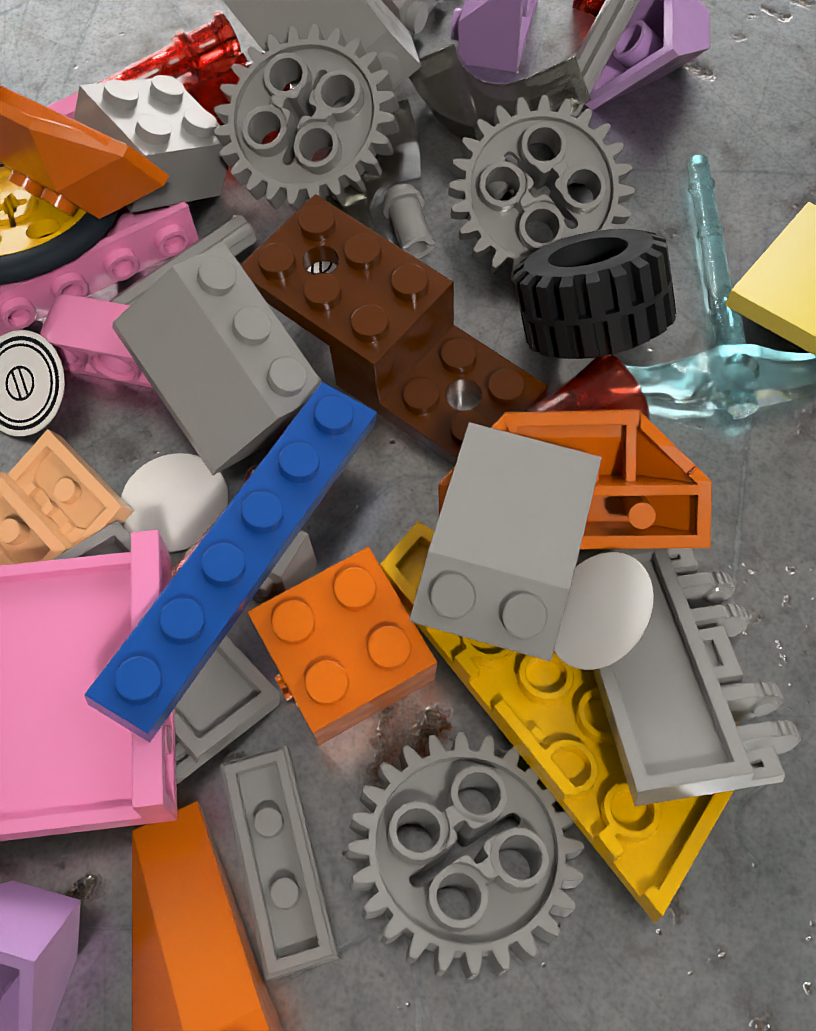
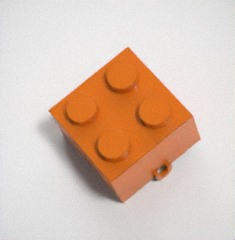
M369 546L247 611L258 635L280 673L274 677L286 701L294 699L318 746L435 680L437 661L413 622H409L410 615Z

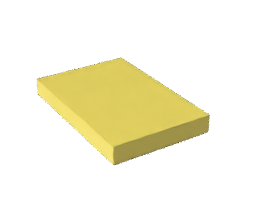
M808 202L734 286L725 306L815 356L816 205Z

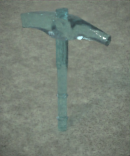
M701 154L692 156L686 163L690 182L688 191L692 194L698 227L696 238L701 244L707 279L708 305L716 347L684 359L647 367L613 365L612 388L704 409H727L728 414L732 415L734 419H745L747 415L755 413L759 407L816 394L815 355L811 353L782 352L755 344H746L741 314L725 306L728 296L734 288V284L729 270L723 239L725 229L720 223L714 192L715 180L711 176L707 156Z

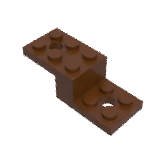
M316 194L241 264V267L267 304L329 345L337 386L376 411L377 414L453 467L456 465L469 422L491 428L505 412H535L547 397L548 385L454 325V282ZM321 261H328L337 266L331 273L313 275L307 271L311 265ZM459 392L472 393L480 400L479 404L470 410L455 409L447 401L452 395Z

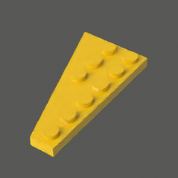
M419 521L415 523L380 563L382 570L409 615L412 612L428 550L434 535L432 529ZM417 624L651 920L656 923L664 915L734 790L634 806L593 670L574 668L563 662L555 651H553L551 661H547Z

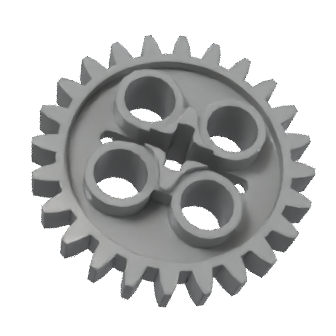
M313 24L307 39H301L295 27L290 26L287 43L280 45L275 36L272 34L267 35L269 51L262 54L250 46L247 50L253 63L249 68L238 64H233L231 67L239 79L238 84H221L220 89L230 104L219 105L214 109L222 123L225 124L214 130L215 136L225 146L219 153L227 165L233 167L230 172L241 186L247 184V190L256 200H259L266 194L267 201L276 210L283 205L287 198L289 205L296 213L305 204L306 199H310L315 194L324 200L326 196L333 194L335 199L343 206L346 204L344 188L351 185L356 190L364 193L366 188L361 175L365 171L378 176L382 174L379 163L375 158L376 154H393L394 150L390 140L385 135L399 132L397 120L391 114L399 109V104L394 92L390 91L393 88V84L388 71L381 70L382 66L375 51L366 54L359 37H355L346 45L341 29L336 27L330 33L327 40H324L318 24ZM297 79L301 80L293 89L283 91L289 82ZM354 96L350 103L344 107L333 108L335 102L341 97ZM276 130L280 131L272 142L261 144L267 134ZM325 147L332 148V151L325 159L317 162L311 161L313 155L319 149ZM294 158V161L290 165H286Z
M542 95L536 111H530L523 97L518 98L515 114L512 117L501 105L497 106L494 113L495 127L479 119L475 128L479 141L464 137L461 143L460 150L468 159L458 158L453 160L451 172L462 179L449 183L448 195L463 201L451 207L450 216L451 219L468 220L459 230L458 237L460 241L474 237L477 238L478 242L472 253L474 259L482 257L487 252L494 256L490 266L491 273L494 274L504 263L510 265V277L513 283L515 267L538 249L570 236L598 230L618 229L613 224H625L632 213L626 207L619 205V203L629 201L635 193V188L619 184L633 169L632 164H615L614 160L624 148L623 142L606 145L603 140L611 127L610 124H603L593 130L588 126L592 110L590 108L586 109L576 119L570 116L571 100L567 98L562 103L558 112L550 110L547 95ZM538 142L544 143L552 149L555 158L550 161H539L532 157L528 151V146ZM506 155L513 156L517 160L518 167L511 162L505 161L504 157ZM492 181H504L512 187L515 196L506 201L495 200L487 192L486 185ZM573 183L584 184L592 192L593 201L584 204L576 202L569 195L567 186ZM544 185L551 191L549 196L542 194L537 199L530 194L532 187L538 190ZM564 217L574 221L576 228L570 229L565 224ZM532 221L544 222L550 227L553 240L546 243L535 242L528 236L525 225Z
M458 732L451 750L445 751L435 735H431L425 746L424 758H421L410 746H404L399 757L402 772L394 766L383 762L379 767L377 778L384 790L365 785L360 797V801L372 813H353L349 828L367 838L348 844L346 859L366 864V868L352 876L350 881L351 890H372L374 894L363 908L361 913L363 919H372L385 914L389 923L384 930L380 942L385 946L402 934L410 939L405 961L410 965L419 958L424 949L434 952V972L439 977L446 972L453 957L460 958L466 980H473L479 974L482 957L484 956L487 957L492 969L498 976L504 974L510 969L509 948L525 963L530 961L538 954L532 933L550 943L561 932L549 913L567 917L576 907V903L560 888H575L584 879L582 872L565 864L566 861L577 857L585 849L583 842L564 838L563 832L574 823L566 812H555L553 804L557 800L548 789L542 790L537 784L539 778L531 768L523 772L517 767L520 754L514 747L507 752L503 759L494 756L493 736L487 735L479 750L473 751L469 749L464 732ZM464 789H475L483 793L490 803L491 812L485 815H478L467 811L460 802L458 792ZM513 816L517 819V827L503 831L499 835H495L487 840L474 860L469 855L462 856L442 869L432 880L424 885L414 887L410 884L409 880L412 875L428 870L444 861L456 841L462 847L468 846L486 834L496 823L504 818ZM406 824H418L424 827L432 838L433 848L422 853L406 849L399 841L397 829ZM512 849L521 853L527 859L530 866V878L520 880L509 876L502 869L499 861V851ZM446 886L457 887L463 890L469 897L472 905L471 917L465 920H454L446 916L439 908L437 890Z

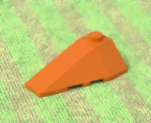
M196 801L178 809L176 821L145 824L132 830V1031H284L201 804Z

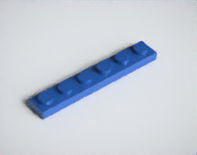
M324 382L319 385L86 691L84 696L87 705L146 741H152L373 429L377 416L376 411Z

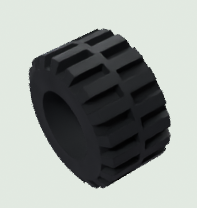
M607 229L570 236L550 243L523 259L513 271L526 342L532 351L540 352V355L562 359H589L617 354L633 349L660 336L676 320L675 314L677 313L668 245L664 237L653 232L636 229Z

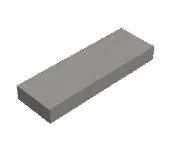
M287 745L220 764L265 980L272 981L339 960V951L289 748Z

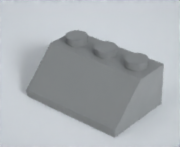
M225 243L172 266L113 322V330L212 475L221 472L278 440L322 383Z

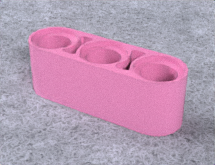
M62 294L56 297L39 335L47 339L55 348L62 362L63 370L153 388L112 328L113 322L130 305L70 294Z

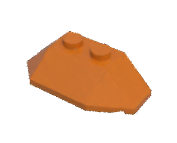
M0 85V163L13 170L8 180L39 199H43L71 217L78 207L92 216L101 219L165 185L169 175L129 145Z
M639 410L505 412L491 427L602 457L580 549L711 547L712 481ZM455 466L438 484L439 516Z

